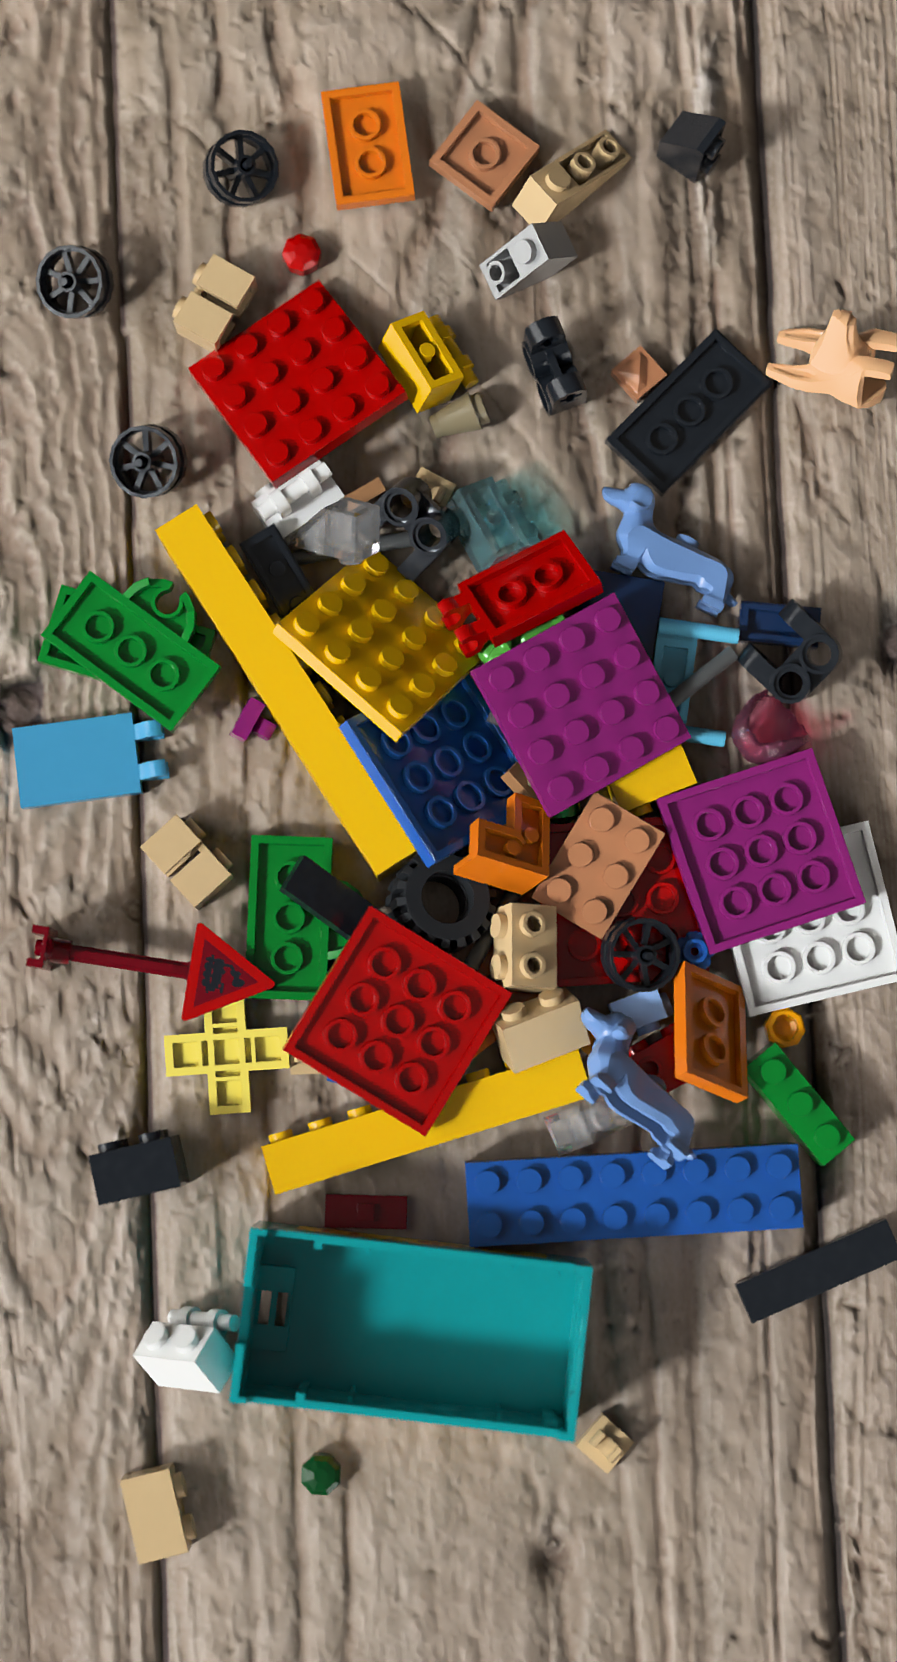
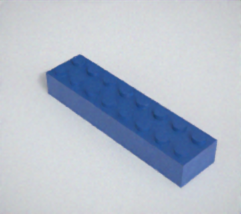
M789 1142L689 1148L696 1155L694 1160L683 1159L680 1162L675 1160L673 1165L665 1170L647 1156L649 1151L465 1161L470 1247L804 1228L798 1144Z

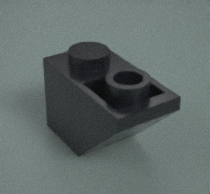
M682 111L659 142L656 157L695 183L702 173L708 176L720 160L721 155L719 152L726 142L722 137L726 122L719 117Z

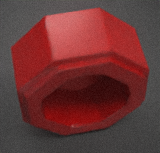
M301 233L287 239L282 252L283 261L289 272L303 277L318 270L322 257L321 249L315 238Z

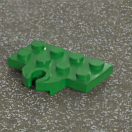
M89 571L41 636L167 730L174 733L222 669L220 665L190 644L197 626V613L190 596L185 591L179 596L177 610L171 614H164L158 610L157 605L163 595L172 592L174 587L172 581L147 577L133 583L122 594L92 571Z
M251 835L246 959L275 982V986L248 998L311 1001L328 974V961L337 959L346 945L347 939L279 891L298 858L304 855L332 874L333 838ZM340 880L353 891L362 896L358 889L353 887L348 882Z

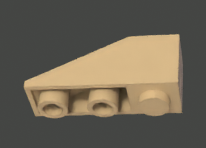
M605 129L530 175L512 206L529 225L532 223L558 222L624 167L632 157Z

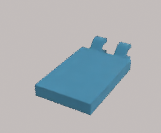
M132 712L12 728L20 806L23 810L144 794L142 782L170 778L169 764L165 759L140 764L138 742L165 739L164 727L155 720L135 724V717Z

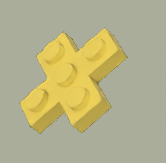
M245 999L204 1014L205 1033L164 1036L166 1077L207 1074L210 1115L252 1112L250 1071L290 1068V1054L282 1050V1047L289 1038L288 1027L247 1030Z

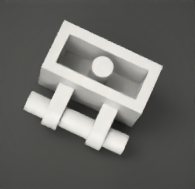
M318 460L277 489L274 488L272 483L265 485L254 495L256 499L251 504L254 513L266 528L274 523L288 546L344 508L345 495L331 477L332 472L324 461L321 463Z
M184 1306L181 1309L170 1310L168 1313L169 1323L153 1321L145 1332L133 1357L156 1384L165 1387L220 1393L233 1371L235 1352L223 1338L227 1331L235 1332L239 1329V1316L229 1314L224 1309L212 1308L208 1312H201L198 1307Z

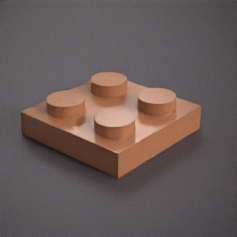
M476 100L430 158L429 166L490 212H493L538 155L540 146L483 103Z

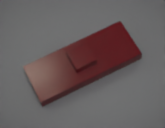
M325 1194L324 1227L407 1230L408 1196Z

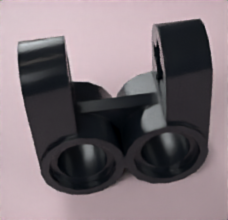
M548 316L527 326L524 330L523 342L521 343L527 367L532 378L536 381L540 400L548 416L587 403L588 391L580 372L573 365L571 353L565 339L566 336L558 316Z
M413 476L405 477L386 491L354 525L368 540L377 534L388 522L395 526L404 527L409 533L410 543L415 550L397 570L405 579L411 581L419 577L456 540L460 533V522L455 512L448 507L438 506L432 500L431 489L427 483ZM401 495L409 498L412 509L403 504ZM429 524L438 528L441 538L432 534Z
M791 599L778 614L804 640L780 667H777L752 643H749L738 655V662L776 699L788 704L801 702L809 697L814 689L838 667L843 654L838 640L797 601ZM817 642H824L831 649L829 662L822 666L815 664L810 657V650ZM790 671L796 672L802 678V689L796 695L788 694L782 687V678Z

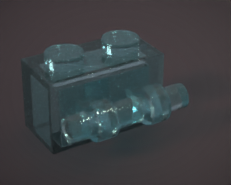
M491 476L458 488L446 506L454 511L459 518L460 533L458 538L477 573L541 542L537 536L540 532L534 521H529L520 505L523 500L517 490L511 489L506 479H501L495 483Z

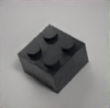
M168 1129L138 1135L140 1144L129 1146L127 1138L97 1145L99 1153L89 1155L88 1159L98 1206L177 1188L190 1183L180 1135L169 1137Z

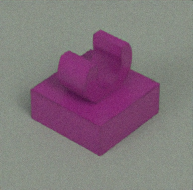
M251 697L245 704L229 735L241 742H245L251 732L261 739L268 741L277 725L260 717L265 704Z

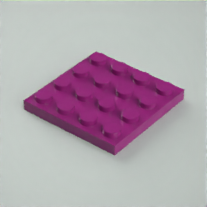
M615 593L600 599L470 671L548 817L560 813L692 738Z
M813 748L656 799L709 955L866 903Z

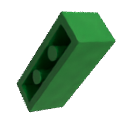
M776 1042L768 1043L747 1061L748 1082L815 1164L825 1166L856 1140Z

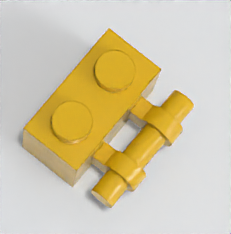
M425 311L392 322L378 347L395 378L406 390L408 399L417 414L450 401L461 382L465 389H469L479 381L472 370L474 364L468 354L463 355L454 341L456 335L450 325H445L438 314L428 318Z

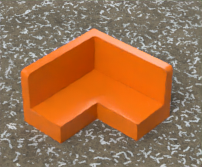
M514 793L507 798L506 826L481 818L471 823L469 855L454 865L453 874L524 895L548 878L550 817L547 816L540 801Z

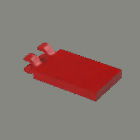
M562 530L458 583L459 594L441 600L437 607L443 615L441 620L448 631L455 630L454 633L460 641L458 645L466 658H470L478 654L487 641L490 640L496 648L598 596L604 591L598 576L566 531ZM473 613L477 621L462 625L469 614Z

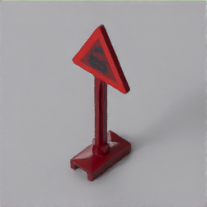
M202 923L196 926L190 962L73 945V940L58 938V931L51 927L32 925L31 933L43 937V940H36L34 955L40 956V959L27 958L26 966L51 971L53 962L69 965L70 961L185 979L187 986L181 1016L184 1021L225 1007L275 986V982Z

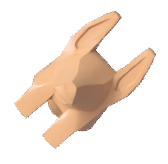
M837 309L833 311L825 330L799 328L779 331L777 343L811 354L808 364L787 365L768 363L766 368L767 376L791 388L811 393L830 394L838 400L858 409L870 408L882 401L886 391L885 380H891L895 365L894 362L875 358L876 350L897 352V333L877 328L858 333L857 318L852 315V311Z

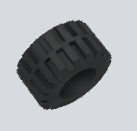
M463 850L429 868L426 867L418 854L395 874L396 878L390 882L387 889L391 891V894L385 899V907H391V912L387 915L388 917L448 954L451 952L455 954L480 938V935L491 924L488 919L496 911V906L491 905V901L497 898L496 889H489L485 883L453 874L454 865L469 855V853ZM426 882L442 883L454 892L459 903V915L456 922L443 923L428 914L422 902V889Z

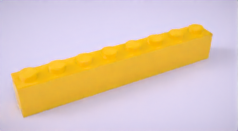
M574 1050L516 1074L506 1063H504L506 1071L490 1075L489 1068L466 1074L467 1083L455 1087L426 1137L382 1110L373 1112L371 1104L347 1111L349 1119L333 1124L330 1116L307 1123L309 1132L294 1136L291 1128L269 1135L270 1144L261 1146L275 1195L583 1100L584 1098L575 1091L581 1082L588 1080L579 1050Z

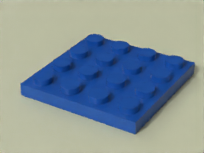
M469 674L397 742L363 713L346 720L339 727L427 868L469 846L470 824L478 818L505 826L507 798L514 794L500 777L517 759L500 727L486 722L490 709Z

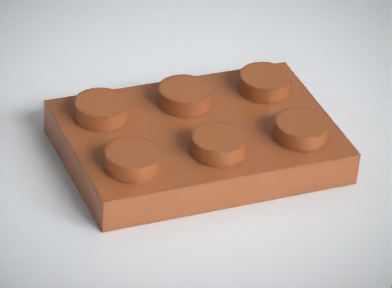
M595 792L549 866V877L539 883L531 898L546 906H556V913L602 940L665 833Z

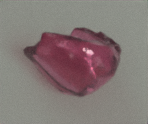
M768 690L756 693L749 699L735 717L731 733L733 744L739 750L742 757L747 762L759 765L791 755L810 740L805 727L797 722L796 716L789 709L784 708L781 701L774 696H769Z

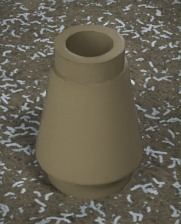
M467 392L437 411L436 414L429 416L437 439L443 436L447 437L482 430V425L491 422L480 392L472 395Z

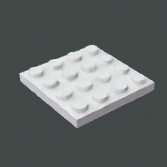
M868 821L840 827L866 900L865 904L731 948L748 1017L897 982V931Z

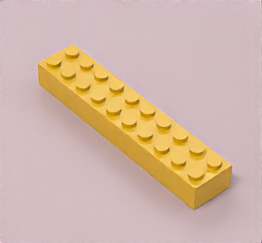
M195 504L157 528L155 532L164 549L377 880L380 882L405 866L418 855V852L339 729L346 720L342 715L335 719L330 711L335 707L325 687L320 681L313 684L309 679V676L313 674L310 666L272 633L281 619L276 612L269 616L265 611L269 608L264 593L254 578L248 582L245 580L244 576L248 572L233 545L227 548L223 546L222 543L227 540L211 511L203 515L198 505Z

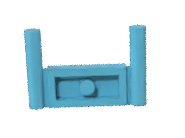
M660 617L653 666L667 692H671L693 674L698 639L738 644L740 628ZM690 697L676 708L685 726ZM686 726L692 738L685 742L724 747L726 731Z

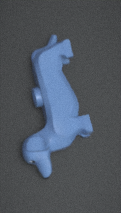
M631 483L625 489L602 488L604 500L623 512L622 520L616 532V541L620 555H617L610 567L611 570L622 575L631 576L635 568L638 567L644 575L654 580L692 586L696 592L703 595L702 600H698L695 608L713 617H716L723 610L725 603L730 607L737 605L738 602L730 594L734 582V573L725 563L697 549L699 542L683 534H677L675 539L655 528L653 524L655 496L647 485Z
M585 1007L581 1013V1021L596 1040L587 1060L589 1080L581 1082L575 1091L590 1104L595 1103L603 1095L606 1103L613 1111L649 1131L659 1147L651 1148L647 1156L663 1170L671 1167L675 1160L679 1162L683 1159L694 1160L696 1155L689 1149L695 1125L693 1116L666 1091V1084L661 1078L656 1075H647L629 1057V1046L636 1032L634 1021L621 1012H612L604 1015L590 1007Z

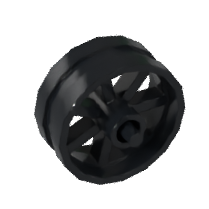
M236 130L225 134L208 149L203 161V178L208 190L218 201L229 207L245 208L256 204L274 189L279 177V161L274 148L264 137L253 131ZM233 140L235 143L236 159L220 146ZM243 142L254 147L257 151L251 156L244 155ZM215 155L229 165L227 169L215 171ZM260 156L263 158L266 171L256 168L255 160ZM227 176L232 182L229 191L219 182L218 178ZM250 176L266 179L265 186L260 193ZM241 181L251 197L236 196Z
M76 245L58 246L48 252L38 266L36 274L37 293L43 305L55 315L68 319L91 318L103 311L111 300L114 288L113 272L107 260L94 249ZM71 252H79L85 255L77 270ZM61 257H63L67 270L65 272L54 269ZM92 263L98 277L91 278L86 273ZM52 276L58 279L59 286L54 291L52 288ZM92 284H99L94 299L89 290ZM69 292L66 310L58 303L57 298ZM78 293L89 305L88 308L81 312H76Z
M157 424L128 428L118 435L111 447L109 457L111 474L118 486L129 495L143 499L165 495L177 488L186 474L188 463L185 446L178 435L169 428ZM139 432H142L143 451L130 441L131 437ZM151 432L158 434L165 440L155 450H152ZM169 447L172 451L174 463L165 461L163 455ZM125 448L134 455L131 463L124 464ZM134 468L139 472L135 484L128 476L126 470ZM158 469L173 470L167 484H165ZM148 473H150L158 490L148 491L142 489Z
M628 917L617 921L607 931L601 943L600 960L604 972L613 983L636 992H652L664 987L674 977L680 964V947L676 935L666 924L653 918ZM635 924H643L639 942L637 943L627 928ZM654 927L662 935L663 939L647 945L651 928ZM620 935L628 944L624 951L614 950ZM666 946V961L664 963L656 959V951ZM614 957H625L628 961L620 973L617 972ZM637 965L641 985L625 981ZM649 965L662 969L652 981H650L647 966Z

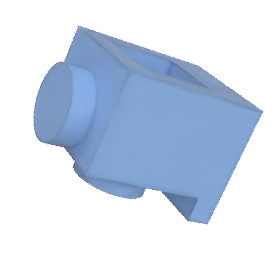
M658 990L639 992L607 1004L610 1013L621 1012L634 1021L638 1037L660 1029L661 1026L658 1020L674 1015L666 992L659 993Z

